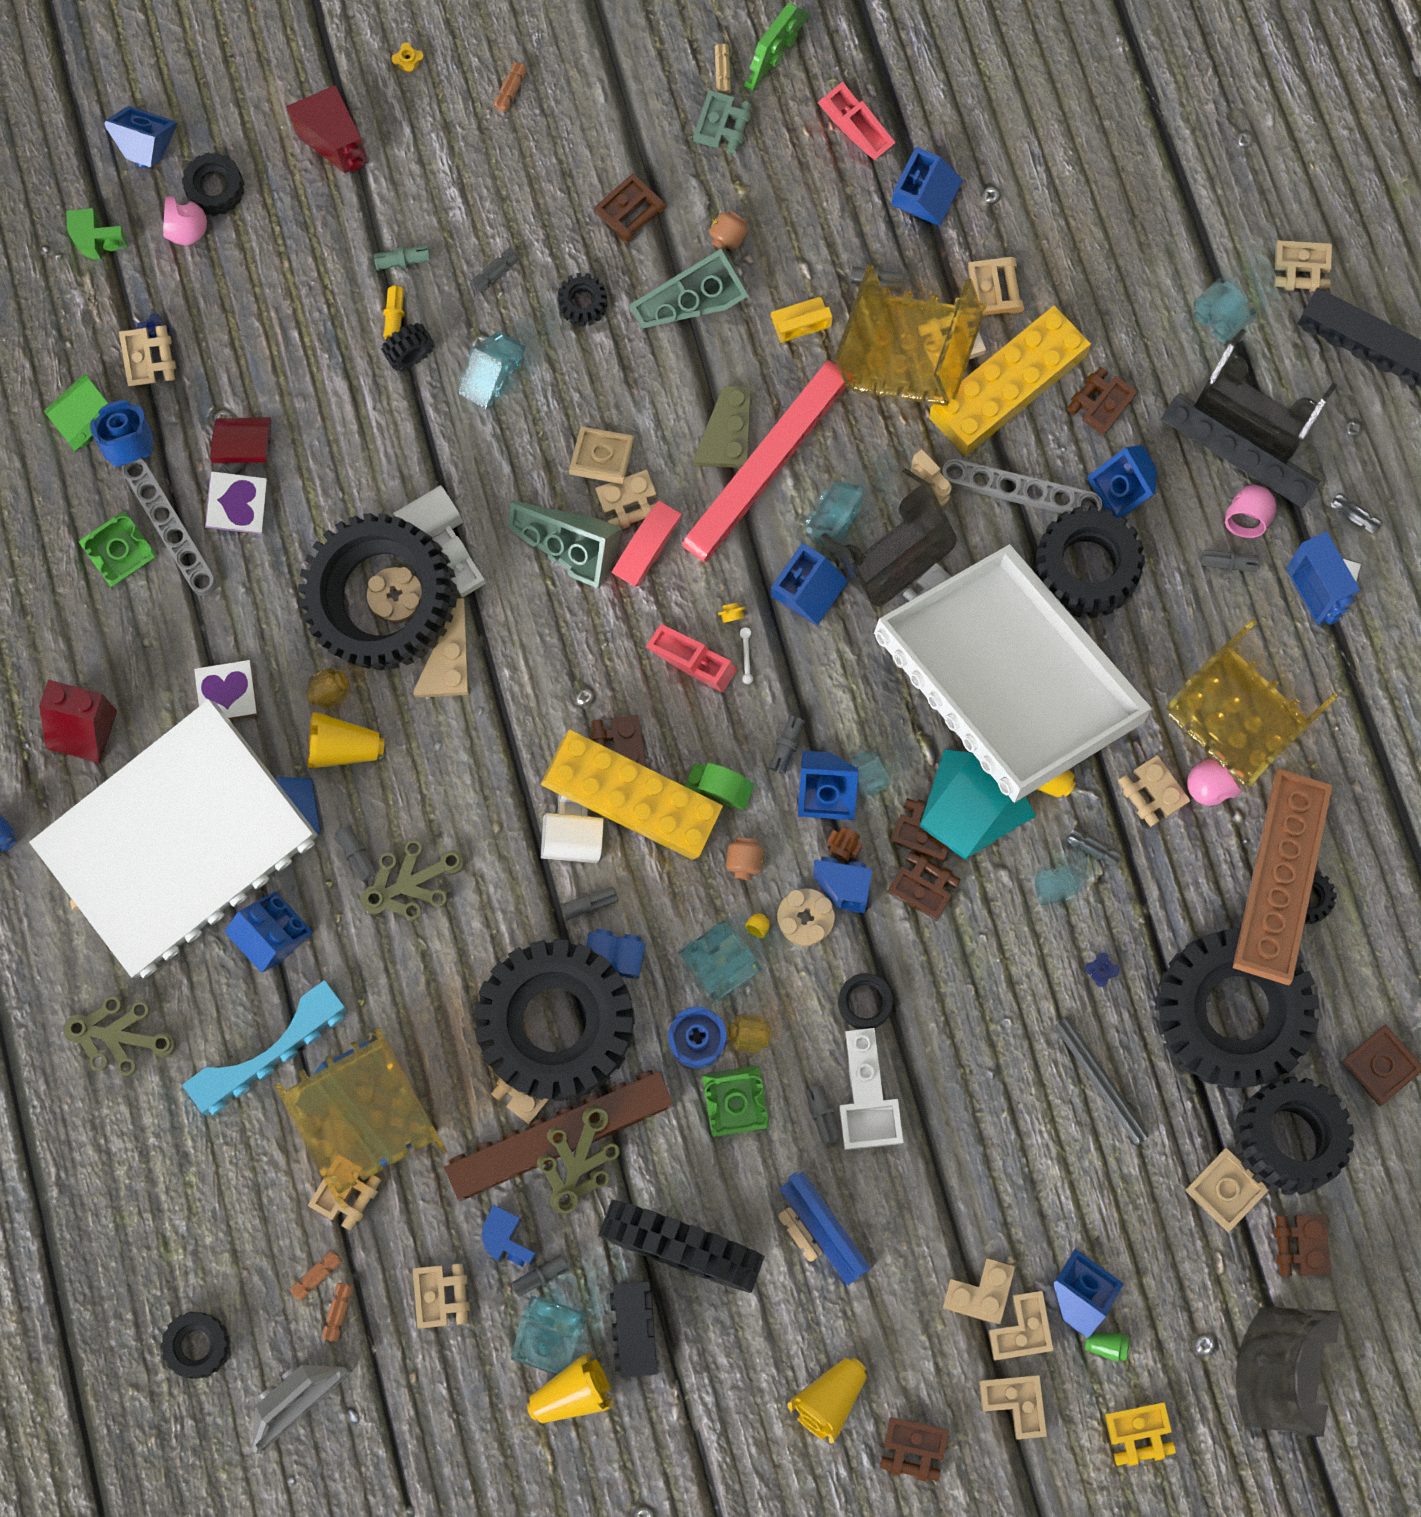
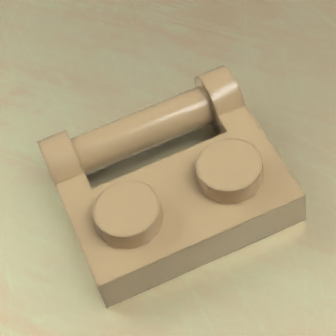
M1005 257L968 262L976 317L1008 312L1016 314L1024 311L1023 300H1020L1015 273L1017 268L1016 258ZM997 270L1005 272L1009 301H1002Z

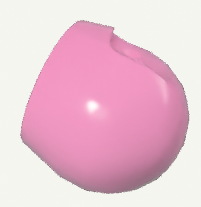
M166 196L164 238L180 245H190L199 241L207 229V218L202 208L191 201L187 205H179L176 203L174 196Z
M1249 485L1241 489L1234 497L1232 505L1226 511L1225 525L1227 529L1234 535L1243 538H1255L1262 535L1273 521L1277 512L1273 494L1268 489L1258 485ZM1243 513L1260 520V524L1256 528H1244L1237 525L1231 516Z
M1220 757L1201 761L1191 769L1188 775L1187 786L1189 793L1200 804L1206 806L1218 805L1225 799L1235 798L1241 793L1240 788Z

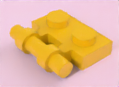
M1165 1402L1105 1414L1111 1444L1124 1443L1125 1452L1114 1454L1117 1466L1123 1464L1134 1466L1138 1465V1461L1152 1458L1158 1461L1165 1459L1166 1455L1176 1454L1173 1441L1163 1444L1160 1435L1172 1432ZM1150 1437L1151 1446L1135 1448L1134 1440Z

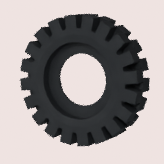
M1240 928L1214 932L1186 945L1185 949L1177 953L1168 963L1170 967L1167 972L1162 974L1158 984L1161 987L1160 995L1156 996L1155 1011H1159L1160 1020L1156 1021L1159 1034H1164L1167 1042L1164 1045L1171 1057L1176 1056L1180 1060L1178 1065L1189 1074L1194 1073L1199 1076V1080L1211 1085H1221L1225 1088H1247L1268 1084L1279 1079V1076L1283 1073H1289L1299 1064L1297 1061L1299 1057L1307 1054L1312 1045V1042L1309 1041L1310 1036L1317 1033L1319 1019L1314 1018L1315 1009H1320L1318 994H1313L1311 989L1315 982L1310 971L1304 972L1301 967L1304 961L1299 956L1297 957L1293 981L1289 986L1232 968ZM1238 976L1252 980L1263 990L1268 1001L1269 1013L1264 1027L1258 1034L1246 1040H1231L1223 1037L1215 1031L1207 1017L1206 1002L1210 991L1218 982L1228 977Z
M554 939V942L548 943L545 940L530 943L528 948L522 950L519 947L509 953L507 960L503 963L499 961L490 971L491 977L488 981L484 980L478 993L481 996L479 1004H475L474 1019L476 1020L477 1028H474L477 1043L482 1050L481 1054L487 1064L507 1085L518 1092L540 1100L563 1101L574 1096L579 1098L591 1093V1089L599 1085L601 1087L611 1079L610 1075L616 1069L619 1070L626 1059V1051L631 1047L634 1036L633 1024H635L632 999L618 971L615 970L606 958L601 954L595 953L592 948L580 943L578 945L571 944L569 940ZM551 988H560L573 993L582 1002L586 1012V1027L581 1038L572 1047L558 1052L545 1051L536 1047L526 1036L523 1027V1014L528 1002L539 992Z
M611 1200L598 1235L606 1241L637 1254L647 1256V1258L748 1293L753 1291L765 1257L755 1250L717 1234L706 1232L699 1227L688 1225L669 1216H663L657 1212L618 1200Z

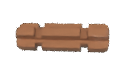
M519 62L513 63L510 69L511 73L507 75L499 91L500 95L498 94L494 101V107L502 112L508 110L511 104L510 100H513L521 84L520 80L527 73L526 66Z
M329 1251L322 1258V1262L318 1261L301 1277L303 1279L301 1282L297 1281L290 1288L291 1293L298 1300H303L309 1294L310 1289H314L330 1274L329 1271L331 1269L334 1270L341 1264L342 1261L335 1252Z
M338 1283L334 1293L336 1298L332 1300L326 1320L328 1325L324 1327L322 1338L325 1340L337 1342L341 1332L339 1327L343 1325L349 1305L347 1300L351 1298L353 1291L351 1285Z

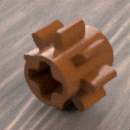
M841 827L839 832L832 830L826 843L831 846L829 854L844 862H848L850 856L856 859L863 845L858 842L860 835L846 827Z

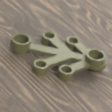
M410 840L405 845L406 856L397 881L387 888L386 885L390 872L396 868L397 859L392 853H384L380 856L379 864L381 867L374 886L368 887L363 891L360 898L361 906L369 914L376 915L388 910L405 916L409 921H416L422 914L418 904L412 902L405 905L392 900V898L403 894L431 903L435 908H443L447 903V896L442 890L430 891L417 886L444 872L450 875L460 873L464 868L463 857L457 851H447L442 855L441 861L412 875L417 858L422 855L423 848L417 840ZM412 845L419 846V850L415 854L409 853V848ZM388 857L393 859L391 866L383 865L384 859ZM450 857L457 859L456 864L453 866L447 865V859ZM378 895L380 898L379 902L371 904L369 902L371 896ZM442 895L443 901L436 904L433 902L434 896ZM415 907L418 910L417 914L413 917L408 916L409 908Z
M110 996L104 1000L102 1007L87 1017L80 1014L73 1015L64 1025L65 1037L73 1043H80L90 1058L89 1064L91 1068L96 1071L107 1069L109 1060L98 1051L92 1038L102 1039L118 1063L119 1073L126 1077L136 1073L137 1065L133 1060L129 1059L120 1043L151 1048L160 1057H168L176 1049L174 1038L167 1033H159L152 1037L123 1031L138 1020L148 1018L150 1008L144 1002L134 1003L130 1012L106 1028L95 1026L110 1014L116 1015L122 1010V1002L118 998ZM116 1001V1009L110 1011L108 1009L109 1003ZM139 1006H144L145 1013L137 1016L136 1009ZM81 1024L82 1031L75 1034L73 1031L74 1026ZM161 1039H165L167 1042L164 1049H158L157 1047ZM98 1057L104 1059L101 1067L95 1066V1060ZM130 1062L132 1069L125 1073L123 1065Z
M589 1106L583 1112L582 1120L585 1125L574 1155L566 1142L567 1135L562 1128L555 1126L550 1128L547 1133V1139L556 1147L567 1170L563 1183L556 1171L557 1162L550 1154H543L537 1160L538 1168L546 1174L553 1189L550 1195V1205L558 1213L566 1214L574 1211L581 1196L596 1188L605 1187L609 1183L608 1173L603 1168L595 1167L607 1160L612 1161L616 1159L619 1155V1147L613 1141H605L601 1144L598 1152L586 1158L595 1132L604 1129L608 1123V1115L600 1106ZM597 1112V1117L594 1120H589L590 1115ZM561 1133V1137L558 1140H553L554 1134ZM614 1147L613 1152L607 1155V1148ZM546 1160H551L550 1166L543 1168V1163ZM595 1168L590 1173V1179L576 1185L580 1175ZM599 1174H604L603 1179L596 1182V1177ZM564 1194L568 1195L565 1201L559 1202L561 1196Z

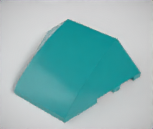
M944 749L919 826L966 860L993 844L998 838L1011 833L1016 827L1026 821H1031L1036 815L1026 796L1014 803L1009 796L1003 794L996 780L991 774L983 770L980 761L973 753Z

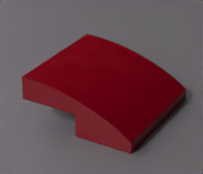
M271 417L216 418L211 441V462H267L268 444H270Z

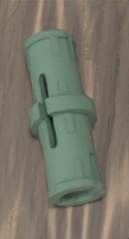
M427 244L405 249L401 246L397 247V250L374 253L377 271L399 266L402 269L407 268L406 265L430 262Z

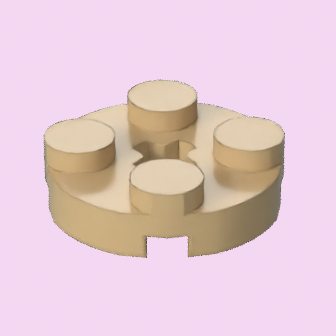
M390 567L371 577L368 582L367 601L370 609L378 618L380 617L389 623H402L413 618L421 601L422 589L418 578L409 569ZM391 590L402 591L403 594L399 595L398 601H394L393 598H387Z
M805 888L791 891L782 900L778 908V926L784 937L797 946L810 947L821 942L829 936L834 925L835 916L831 901L821 892ZM805 910L810 911V915L814 917V920L808 921L807 925L801 924L802 919L797 917L799 913H804Z

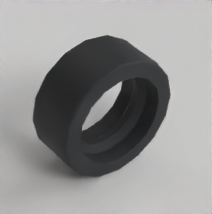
M863 973L854 975L845 982L840 990L838 1007L845 1022L855 1029H875L885 1023L891 1014L894 1000L892 991L885 980L874 974ZM858 986H873L882 996V1009L872 1018H859L853 1014L849 1007V995Z

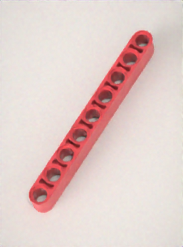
M830 360L820 368L688 533L682 543V547L704 563L711 558L844 391L851 380L850 374Z

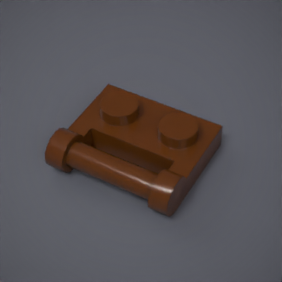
M634 173L628 176L594 207V212L626 244L633 239V235L657 213L661 214L666 210L664 202ZM644 201H647L650 206L625 227L621 222Z

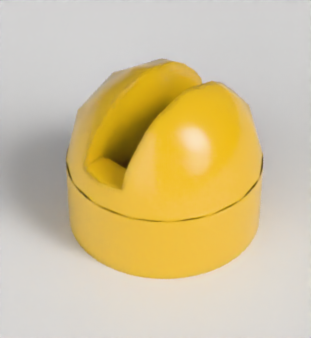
M762 913L753 914L745 924V929L758 938H764L770 927L769 919Z

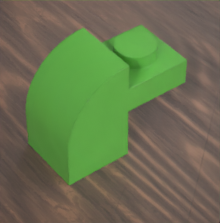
M93 208L66 211L68 233L78 251L84 256L91 259H101V249L116 251L119 248L127 247V237L122 227L100 228L99 218Z
M707 763L706 766L700 764L693 765L685 787L703 796L711 797L725 807L745 810L755 784L730 769Z

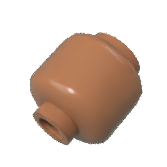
M731 210L728 213L721 212L708 231L709 235L713 238L711 244L717 249L725 248L736 251L748 234V228L745 226L747 221Z
M736 838V842L728 845L725 867L728 871L734 873L735 879L751 880V875H758L762 872L764 848L758 845V840Z

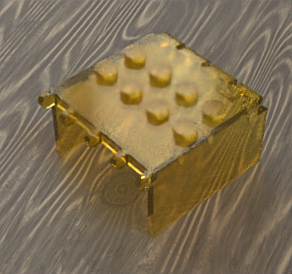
M868 264L834 357L846 387L852 388L853 386L854 392L873 394L876 387V395L897 399L902 391L901 398L903 400L924 403L928 395V404L948 406L951 399H956L987 308V303L979 301L972 279L967 278L960 298H956L954 305L937 303L938 296L935 294H931L928 301L912 299V291L907 290L904 292L903 297L889 296L890 289L882 288L873 265Z
M1254 618L1186 681L1165 708L1169 711L1167 717L1180 729H1183L1186 725L1190 728L1185 734L1201 749L1206 745L1211 748L1207 754L1223 769L1228 764L1232 767L1228 774L1242 787L1245 784L1252 786L1316 723L1318 718L1338 697L1334 692L1307 718L1295 707L1299 703L1297 699L1290 703L1275 689V686L1278 684L1275 679L1271 683L1267 682L1254 670L1257 665L1254 660L1250 664L1244 661L1236 651L1239 648V644L1256 625L1257 621Z
M380 1027L374 1030L378 1038L377 1040L363 1048L359 1047L356 1040L353 1041L351 1045L355 1052L334 1063L330 1055L326 1056L325 1060L329 1066L309 1078L304 1069L299 1071L298 1073L302 1081L285 1090L280 1082L275 1085L334 1199L344 1210L349 1205L342 1192L357 1184L353 1174L358 1172L363 1181L384 1169L380 1162L381 1158L384 1157L389 1166L410 1154L406 1144L411 1142L415 1151L435 1141L442 1154L448 1152Z

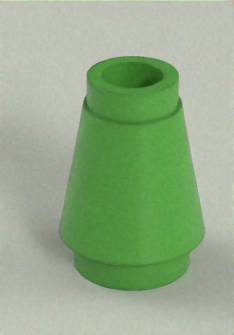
M1092 1333L1089 1338H1086L1085 1350L1118 1363L1119 1360L1127 1361L1130 1337L1123 1336V1333Z

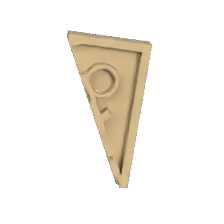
M458 598L456 608H452L450 613L454 615L452 622L446 621L443 627L447 629L444 637L440 635L437 640L438 644L433 649L413 691L415 698L469 695L464 598Z

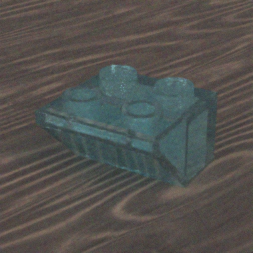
M725 920L713 926L704 935L690 942L684 949L678 952L699 984L714 1002H717L762 970L748 945Z

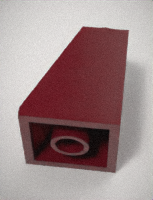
M336 85L286 106L296 135L343 173L357 171L364 164L368 163L362 139Z
M48 679L39 705L45 748L100 763L117 710L101 693Z

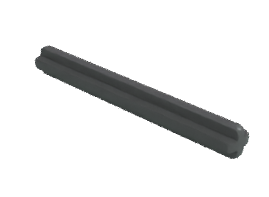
M1064 1018L1055 1025L1056 1030L1134 1144L1138 1145L1149 1137L1147 1131L1070 1019Z

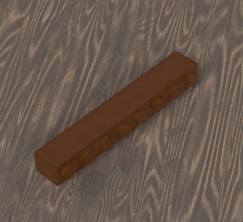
M652 1070L646 1071L636 1077L637 1081L632 1084L626 1085V1082L619 1083L611 1087V1093L600 1097L599 1094L592 1095L584 1099V1105L573 1109L572 1106L565 1107L557 1111V1117L546 1121V1118L538 1119L530 1123V1129L520 1133L518 1129L503 1135L504 1140L493 1145L492 1141L476 1147L477 1152L466 1157L465 1153L449 1159L450 1164L445 1166L444 1169L457 1200L460 1202L538 1168L537 1160L543 1154H550L555 1160L560 1158L556 1147L547 1139V1133L552 1127L558 1126L564 1130L567 1135L566 1142L571 1152H574L585 1125L582 1115L589 1106H600L608 1115L606 1127L595 1132L592 1143L674 1107L660 1072L653 1074ZM597 1112L592 1113L589 1120H594L597 1117ZM561 1133L554 1134L553 1140H558L561 1137ZM546 1160L543 1165L551 1162V1160Z

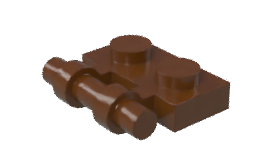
M1099 367L1094 374L1091 373L1088 376L1086 385L1082 390L1073 395L1071 398L1072 402L1067 407V410L1072 415H1076L1080 408L1085 409L1087 412L1083 416L1082 421L1105 436L1135 398L1138 391L1117 376L1110 383L1106 382L1103 379L1108 372L1104 368ZM1095 390L1101 392V395L1094 402L1089 397Z
M639 714L611 718L612 729L604 730L603 720H593L591 722L593 731L590 732L592 741L606 747L605 741L614 740L616 753L646 767Z
M907 798L903 808L913 812L912 818L900 814L890 842L944 862L949 847L919 826L927 802L920 799L917 802Z
M911 851L906 861L915 866L913 871L911 872L902 866L887 893L937 921L952 895L943 890L944 885L947 884L956 889L961 879L951 874L952 871L944 867L942 869L930 862V858L923 854L919 856ZM925 871L937 878L936 883L932 884L920 877L921 873Z
M1326 1214L1294 1216L1295 1228L1288 1227L1287 1216H1275L1276 1228L1273 1229L1274 1238H1277L1279 1255H1276V1265L1280 1266V1276H1292L1291 1264H1298L1299 1276L1330 1275L1331 1266ZM1289 1237H1296V1255L1290 1254Z
M890 1417L884 1447L894 1449L895 1454L893 1459L882 1456L880 1468L890 1470L893 1475L900 1476V1473L916 1476L917 1480L924 1482L927 1479L939 1481L941 1469L930 1467L931 1458L944 1459L949 1430ZM904 1453L921 1455L920 1465L903 1461Z

